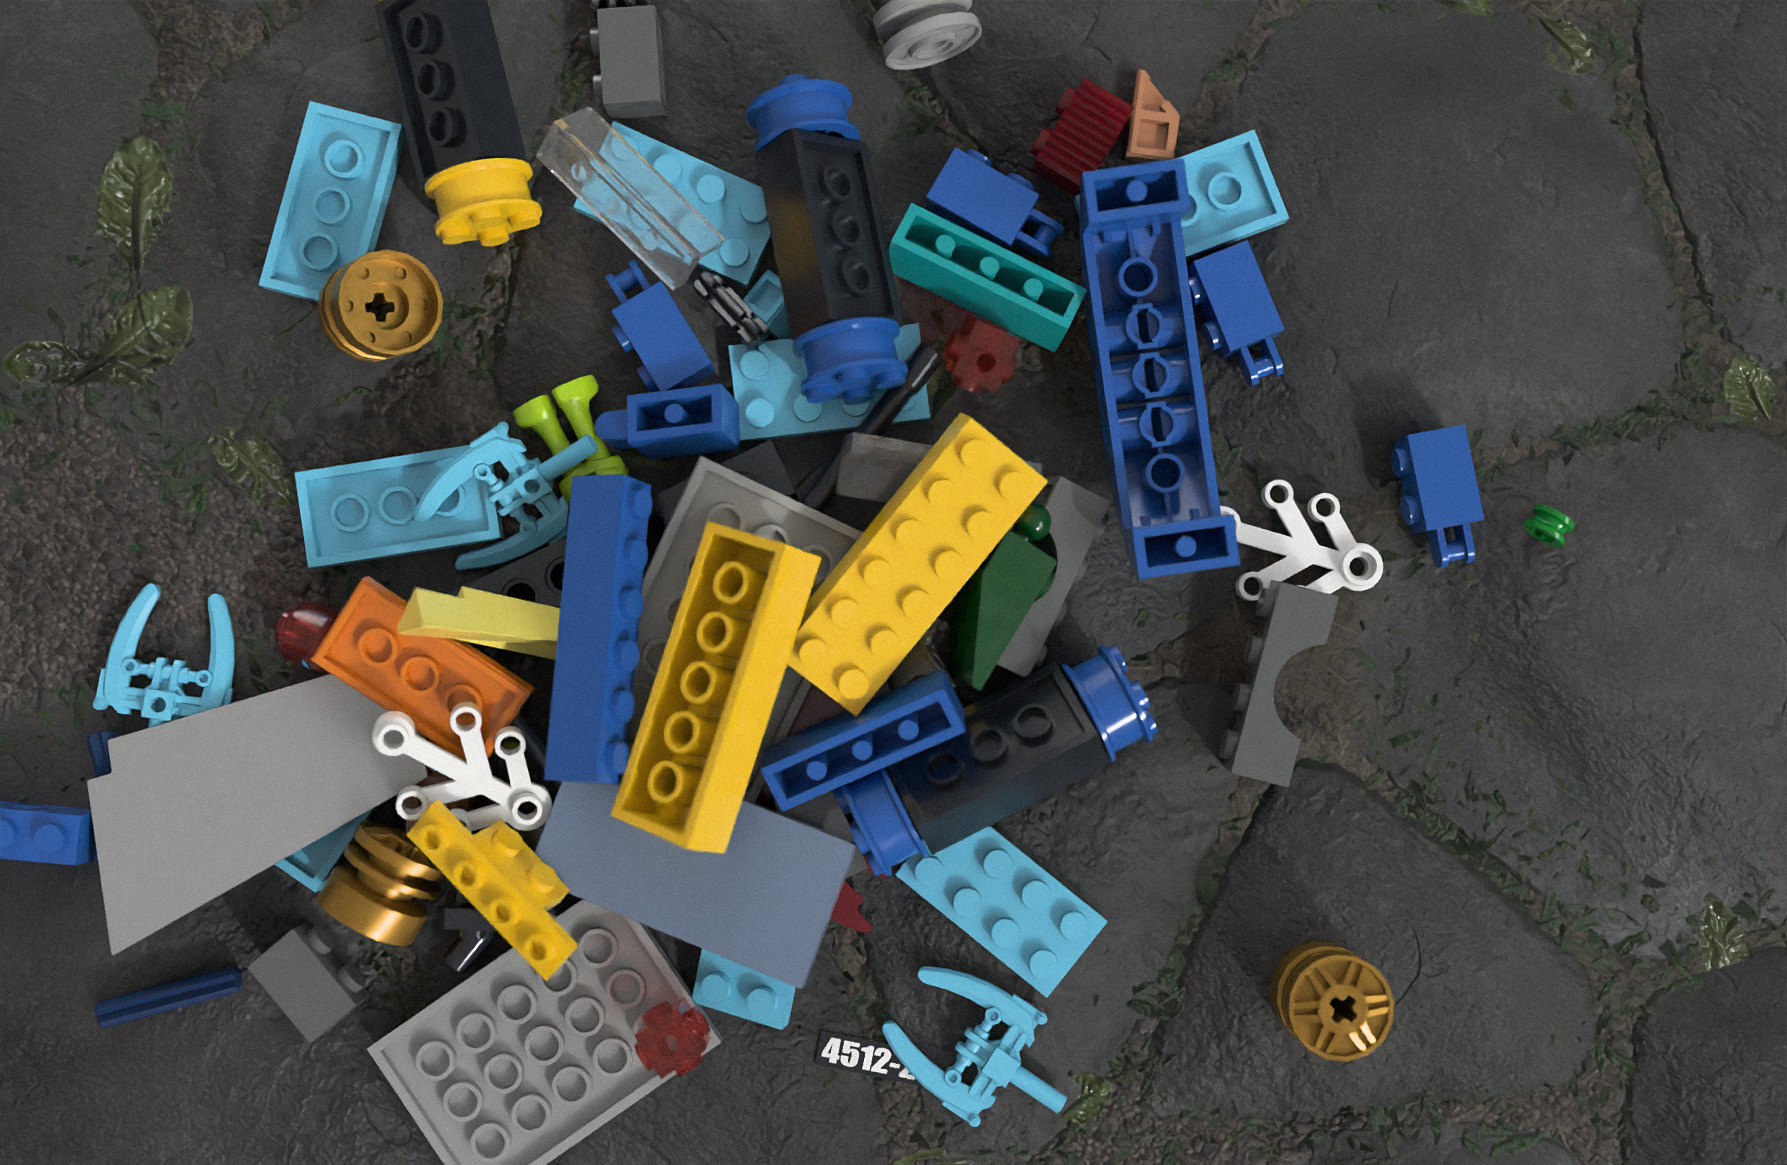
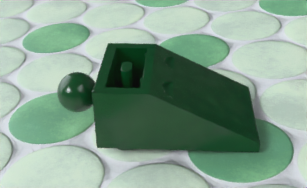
M1031 502L1013 524L1015 532L1013 533L1010 530L1006 532L954 598L953 628L951 630L948 669L951 675L981 691L1035 599H1040L1047 593L1055 578V574L1052 571L1058 561L1030 544L1032 541L1044 538L1051 528V515L1045 506L1040 503Z

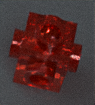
M968 313L960 332L954 330L947 340L943 351V357L947 358L944 365L955 375L952 382L976 394L979 393L981 387L996 393L1000 382L1005 384L1015 369L1017 358L1013 355L1021 340L1011 331Z
M685 997L672 1005L667 1000H664L641 1016L644 1023L634 1035L638 1041L635 1044V1050L642 1064L648 1070L655 1068L661 1079L673 1071L676 1072L678 1077H681L704 1061L701 1053L705 1051L711 1039L708 1035L710 1027L702 1012L696 1006L691 1007ZM664 1036L674 1037L678 1042V1048L672 1051Z

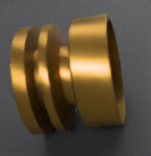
M386 249L367 253L332 273L319 292L317 314L323 333L337 350L352 359L377 362L414 352L430 341L442 320L443 299L439 284L426 265L407 253ZM371 302L373 307H380L381 316L376 317L374 313L366 312L365 304Z
M360 821L354 831V838L357 842L348 843L344 849V856L355 867L341 865L334 867L318 895V903L328 914L358 933L391 945L408 946L414 942L429 915L427 908L417 898L429 900L438 898L442 891L438 882H444L448 878L406 836L405 830L376 821Z
M1312 941L1296 946L1281 958L1272 975L1270 999L1276 1017L1308 1050L1327 1060L1347 1062L1367 1056L1383 1043L1393 1024L1394 1000L1388 982L1375 966L1336 943ZM1334 997L1340 999L1344 1004L1339 1012L1329 1005Z

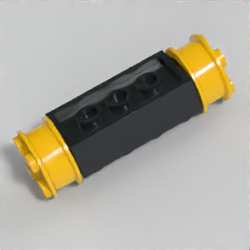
M378 0L380 3L375 6L420 191L426 192L429 198L435 200L440 218L434 226L436 235L442 238L444 244L449 245L480 240L482 246H496L509 241L510 233L532 228L540 224L542 208L539 203L531 198L528 181L533 174L532 168L529 163L525 162L527 156L487 0Z

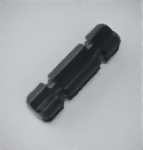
M702 272L693 284L694 291L704 302L709 299V307L732 331L738 330L737 337L747 347L758 348L770 334L768 326L759 317L753 318L754 312L730 287L725 289V281L716 272Z

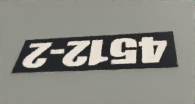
M821 1031L815 1064L919 1086L920 1082L905 1068L889 1044Z

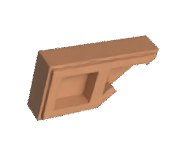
M1138 69L1135 77L1132 99L1134 110L1129 121L1124 160L1141 163L1173 160L1180 115L1169 100L1166 101L1150 81L1151 77L1145 70Z

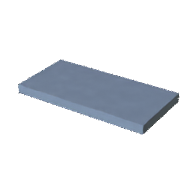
M561 783L535 854L556 872L558 878L570 889L569 894L799 989L805 986L858 847L855 842L743 798L725 853L685 849L610 816L620 785Z

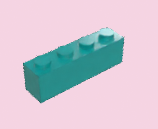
M913 203L909 206L891 240L888 250L894 274L1054 353L1069 329L1087 289Z

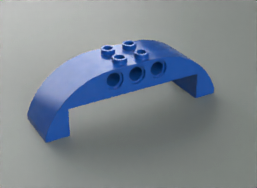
M1184 158L1083 172L1080 180L1079 233L1083 288L1087 289L1084 301L1101 428L1117 517L1126 551L1137 579L1240 565L1233 514L1221 515L1183 242L1181 219L1191 210Z

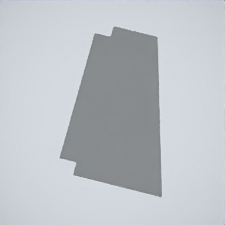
M329 674L108 740L112 772L88 780L87 785L111 954L115 955L399 794L403 788L415 785L427 778L426 766L422 762L405 753L398 756L385 755L375 747L372 738L375 722L388 711L333 674ZM390 730L384 734L385 740L391 744H397L404 738L402 733L397 730ZM415 730V734L419 736V732Z

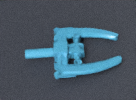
M499 422L497 426L470 442L469 448L455 457L437 474L417 504L414 511V519L417 522L429 520L442 502L459 485L475 475L477 479L485 480L488 483L490 492L487 495V499L490 503L498 501L501 504L498 507V513L501 516L509 514L512 518L515 517L520 523V532L485 548L460 554L455 563L457 570L480 569L507 563L528 555L547 543L551 545L567 535L569 521V502L563 495L558 499L552 491L554 479L596 453L599 449L594 439L587 434L541 463L537 457L533 460H528L522 453L527 450L522 441L509 437L507 434L508 424L506 422ZM500 461L509 472V479L504 482L501 478H497L492 472L493 463ZM522 504H534L543 516L537 520L534 516L527 515L523 511L524 506Z
M147 584L132 602L119 624L111 643L105 669L101 668L93 707L97 710H104L110 705L118 713L132 715L131 709L140 710L142 712L141 717L150 718L148 728L180 719L181 717L191 716L231 704L235 690L231 688L235 665V642L231 617L223 595L212 594L208 598L211 626L208 670L196 672L186 667V661L175 660L173 665H169V658L158 657L156 662H151L150 664H144L140 660L134 659L143 628L161 594V589L158 585ZM144 674L148 678H152V684L145 689L130 687L131 676ZM196 682L199 686L204 687L201 698L187 696L182 689L183 683Z
M922 966L919 969L918 977L923 983L947 989L986 1008L985 1018L974 1029L969 1026L964 1032V1035L968 1038L965 1043L958 1041L955 1045V1050L959 1052L956 1056L958 1060L954 1066L948 1067L946 1071H943L930 1061L911 1042L896 1022L892 1020L885 1021L882 1026V1032L905 1068L927 1090L942 1100L943 1106L966 1120L973 1127H977L980 1124V1111L990 1108L997 1096L991 1095L997 1086L1006 1087L1009 1082L1058 1114L1065 1105L1067 1096L1020 1065L1021 1057L1019 1052L1025 1043L1030 1047L1035 1041L1034 1029L1037 1024L1043 1025L1047 1022L1046 1013L1040 1011L1015 993L1010 995L992 983L971 974L948 968ZM1001 1020L1009 1026L1001 1039L992 1041L988 1039L992 1026L998 1024ZM974 1062L977 1064L978 1075L972 1084L968 1086L961 1082L962 1072L966 1066H970Z

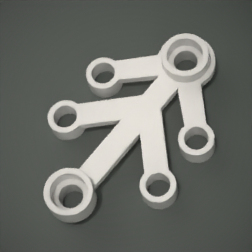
M1277 479L1266 484L1262 489L1261 498L1268 508L1276 510L1290 537L1241 523L1239 515L1233 509L1220 506L1221 515L1233 514L1238 543L1286 556L1259 572L1244 573L1237 579L1236 592L1243 600H1258L1262 589H1269L1271 580L1281 582L1312 564L1331 569V571L1307 586H1296L1328 594L1343 586L1353 591H1363L1373 587L1382 576L1383 562L1380 554L1368 544L1356 543L1339 513L1340 504L1338 499L1330 493H1321L1312 497L1308 502L1307 512L1312 520L1324 524L1337 550L1320 546L1317 543L1293 500L1294 492L1292 486L1285 480ZM1273 486H1279L1284 490L1285 499L1282 503H1276L1271 499L1270 490ZM1320 499L1328 501L1331 506L1330 514L1327 517L1319 515L1316 510V504ZM1354 558L1361 560L1364 564V571L1360 576H1355L1350 571L1349 565ZM1249 577L1256 579L1259 583V591L1254 596L1247 594L1244 590V582Z
M471 702L457 704L450 714L451 728L456 734L460 735L466 761L416 735L413 720L403 712H386L375 722L372 738L375 747L381 753L389 756H398L405 753L453 779L422 788L415 785L403 788L399 792L396 802L397 812L402 818L407 820L419 819L432 802L438 799L445 804L482 794L497 803L469 812L463 809L450 810L458 820L465 822L466 828L471 833L474 830L489 827L501 819L512 827L524 831L539 828L547 821L552 809V799L545 787L531 782L524 756L526 748L525 736L519 728L506 726L501 728L495 736V750L501 758L506 760L510 785L491 773L480 731L481 711ZM462 712H470L476 719L473 724L463 726L457 722L456 717ZM390 730H397L402 733L404 738L397 744H391L385 740L384 734ZM508 736H514L520 741L519 745L512 750L503 748L500 743ZM409 796H415L421 800L422 804L416 809H409L402 802ZM525 801H530L537 807L532 813L523 814L518 810V806Z

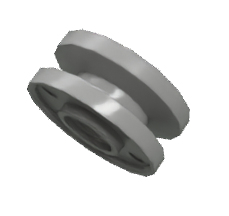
M891 0L881 7L873 17V25L876 35L887 41L883 46V57L886 66L894 70L923 68L947 60L972 46L981 37L982 32L979 18L973 13L967 12L972 6V0Z

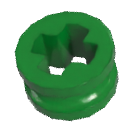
M1536 504L1532 509V513L1535 515L1532 520H1525L1523 528L1531 536L1545 544L1557 548L1563 547L1566 541L1563 534L1573 531L1575 528L1574 522L1563 513L1549 506Z

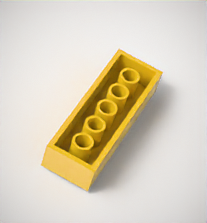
M960 412L808 600L787 664L857 716L1048 481L975 420Z
M707 521L610 816L685 849L725 853L821 561L820 557L783 543Z

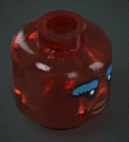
M304 602L295 608H289L285 611L275 629V640L278 643L282 657L316 672L327 671L313 662L311 658L340 613L314 602Z

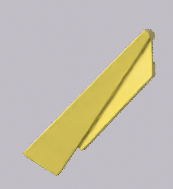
M463 586L457 597L415 588L398 623L397 631L403 635L452 638L555 660L560 608Z

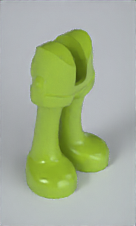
M593 375L577 378L552 390L556 402L568 418L577 439L579 440L588 434L594 439L599 449L596 453L586 458L587 461L585 463L580 462L562 474L564 479L559 483V488L569 503L573 476L615 474L628 476L629 474L623 459L619 455L611 456L602 439L596 434L589 409L590 400L599 390V385ZM549 395L538 396L512 412L516 424L521 428H532L537 432L553 456L570 446L558 421L557 410Z

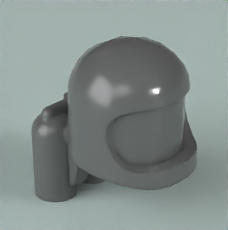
M943 612L940 613L887 678L886 681L890 691L942 668L952 687L955 688L957 686L947 665L936 650L947 637L946 633L953 628L951 621Z

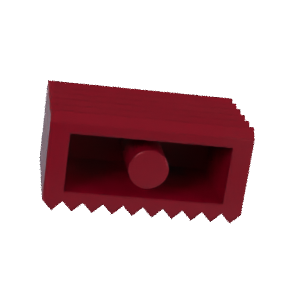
M1086 78L1083 79L1077 91L1068 87L1055 110V113L1060 115L1061 118L1052 131L1044 127L1030 153L1037 156L1032 171L1043 179L1057 185L1060 189L1065 190L1068 194L1080 195L1081 174L1100 169L1129 121L1134 107Z

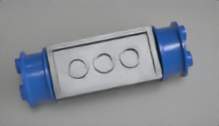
M792 74L781 79L779 82L780 86L762 93L751 101L746 114L749 124L757 129L759 138L754 148V155L758 165L791 339L795 340L792 343V350L795 356L802 358L805 379L800 384V391L809 403L844 399V404L846 405L862 404L873 399L872 392L903 385L908 374L907 364L898 360L894 341L899 336L900 328L904 324L867 144L860 141L859 130L849 121L847 111L852 105L851 91L843 83L823 79L809 80L808 76L804 74Z
M1102 644L1097 647V656L1073 668H1070L1067 664H1063L1059 668L1057 663L1053 662L963 708L965 732L887 766L888 769L886 767L833 789V794L844 815L847 814L852 824L849 826L850 832L861 853H865L875 875L879 876L884 873L889 877L892 875V866L920 852L926 858L930 856L929 849L931 854L934 855L1109 765V762L1111 763L1116 760V751L1140 739H1143L1148 744L1152 742L1153 735L1158 732V729L1147 710L1150 707L1149 700L1139 682L1135 680L1130 683L1124 673L1128 669L1118 648L1114 644L1107 648Z

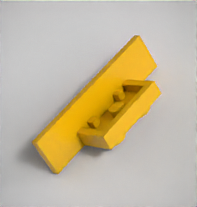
M439 799L432 802L407 836L547 981L579 946L547 912L560 903L570 889L558 878L556 872L523 842L519 833L510 828L502 819L473 835Z

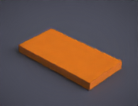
M371 577L362 578L311 660L388 712L400 711L407 714L413 720L415 730L446 751L465 761L466 757L460 735L456 734L450 725V714L452 709L461 702L475 704L481 711L480 731L487 758H489L495 749V736L501 728L512 724L535 687L466 641L452 638L399 634L397 626L408 602ZM462 712L456 717L457 722L463 726L473 724L476 719L470 712Z

